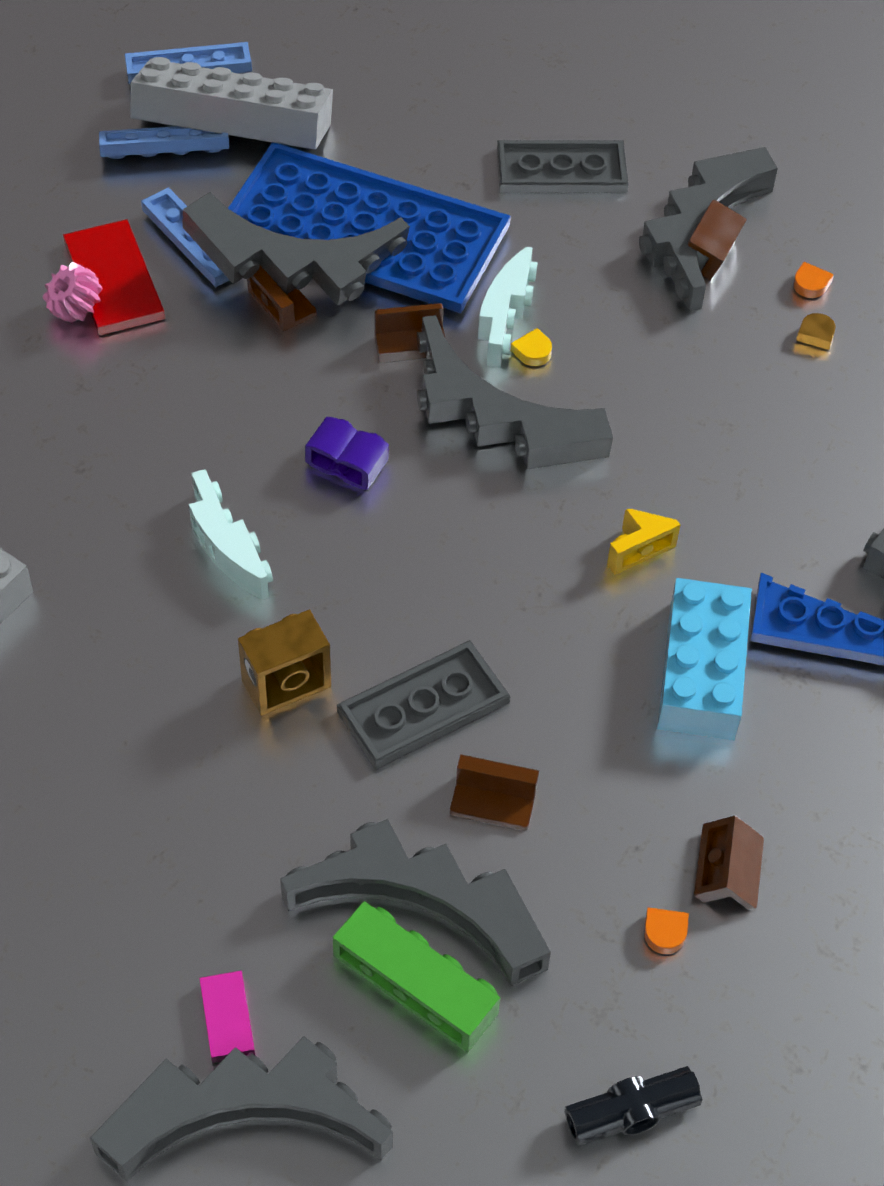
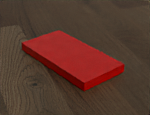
M128 219L63 234L64 243L71 262L80 264L94 272L95 276L99 278V284L103 288L98 294L101 301L94 304V313L91 312L99 336L165 319L163 306Z

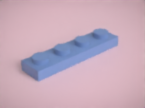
M248 42L125 53L129 84H131V81L149 59L155 57H164L169 59L170 62L179 64L194 62L203 68L209 69L224 67L230 69L233 73L252 72Z
M179 126L99 131V148L101 157H109L111 159H121L127 155L153 157L158 155V153L170 152L176 155H184L190 151L201 150L216 153L222 149H229L228 133L224 132L220 134Z
M169 187L141 200L143 212L215 287L229 281L225 274L184 230L183 209L187 206Z

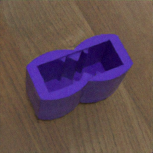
M326 417L305 445V462L322 473L337 476L345 483L363 490L369 489L389 458V444L376 433L357 431L348 421L334 417Z

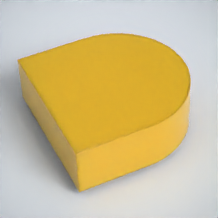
M536 328L512 342L510 351L528 366H542L551 358L552 343L545 334Z

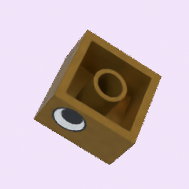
M310 609L299 614H290L281 621L264 628L250 630L244 636L238 638L242 682L261 716L331 687L330 643Z

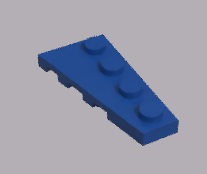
M764 573L760 574L750 641L884 665V620L862 611L854 614L840 607L841 603L828 598L823 602L805 595V589L792 584L787 588L772 582V576Z

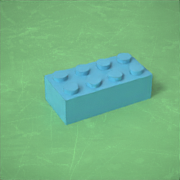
M676 578L670 605L657 730L735 741L742 716L752 588Z

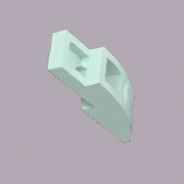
M525 247L504 265L494 278L482 303L479 315L478 339L489 341L487 366L501 367L502 355H509L512 334H506L507 329L513 330L515 319H523L524 307H531L534 286H528L529 282H535L538 262H532V247Z
M206 469L193 472V490L197 502L189 504L191 527L199 543L216 566L234 583L261 600L269 598L268 582L273 581L272 572L267 560L261 561L258 553H261L255 532H248L243 519L233 522L230 510L228 508L222 509L220 503L223 502V497L217 481H210Z

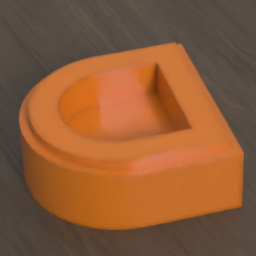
M803 262L795 274L793 287L803 297L818 298L826 292L832 283L834 274Z
M647 907L644 938L647 945L660 954H673L679 951L686 940L689 913Z

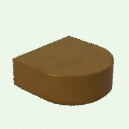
M809 314L801 323L796 341L829 350L836 325L825 314Z

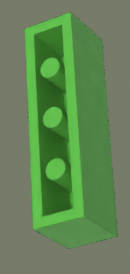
M364 901L333 936V956L467 1053L499 1014L501 997L498 996L496 989L489 982L481 978L474 979L463 971V967L455 958L447 954L440 955L429 947V943L421 934L413 930L408 932L396 923L394 917L382 907H376L375 909Z

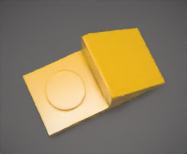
M626 509L622 526L624 534L610 543L607 566L614 575H617L675 548L681 526L676 519L634 509Z

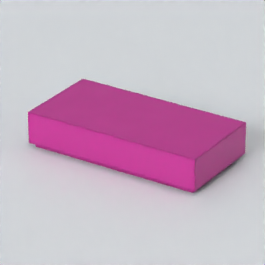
M242 970L199 978L212 1063L222 1062L235 1047L246 1056L249 1053L255 1055Z

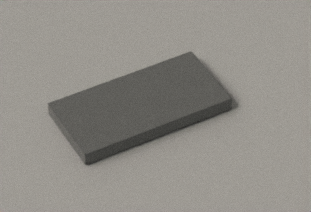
M497 140L500 193L628 192L629 184L623 140Z
M471 640L337 704V713L374 769L377 770L509 704L510 695Z

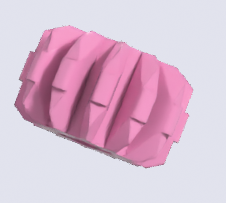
M72 262L68 267L61 265L57 274L51 273V282L44 285L48 291L42 297L46 301V308L50 310V313L70 323H74L77 319L84 321L86 313H94L93 306L101 301L98 294L103 289L98 282L99 278L95 276L94 272Z

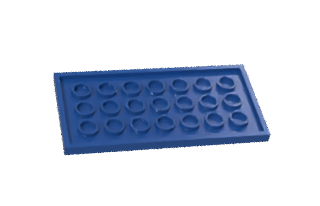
M274 142L271 143L228 207L229 210L252 224L278 234L301 239L331 240L355 237L380 229L402 217L410 226L406 247L398 255H389L382 260L381 264L373 272L366 273L365 283L430 304L441 303L443 308L462 313L507 232L511 219L510 215Z

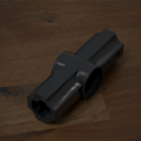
M686 1066L646 1080L640 1076L626 1078L612 1085L607 1090V1093L565 1106L564 1113L572 1139L576 1142L577 1146H581L623 1132L624 1135L639 1134L654 1127L661 1118L700 1106L703 1099L700 1093V1085L694 1072Z

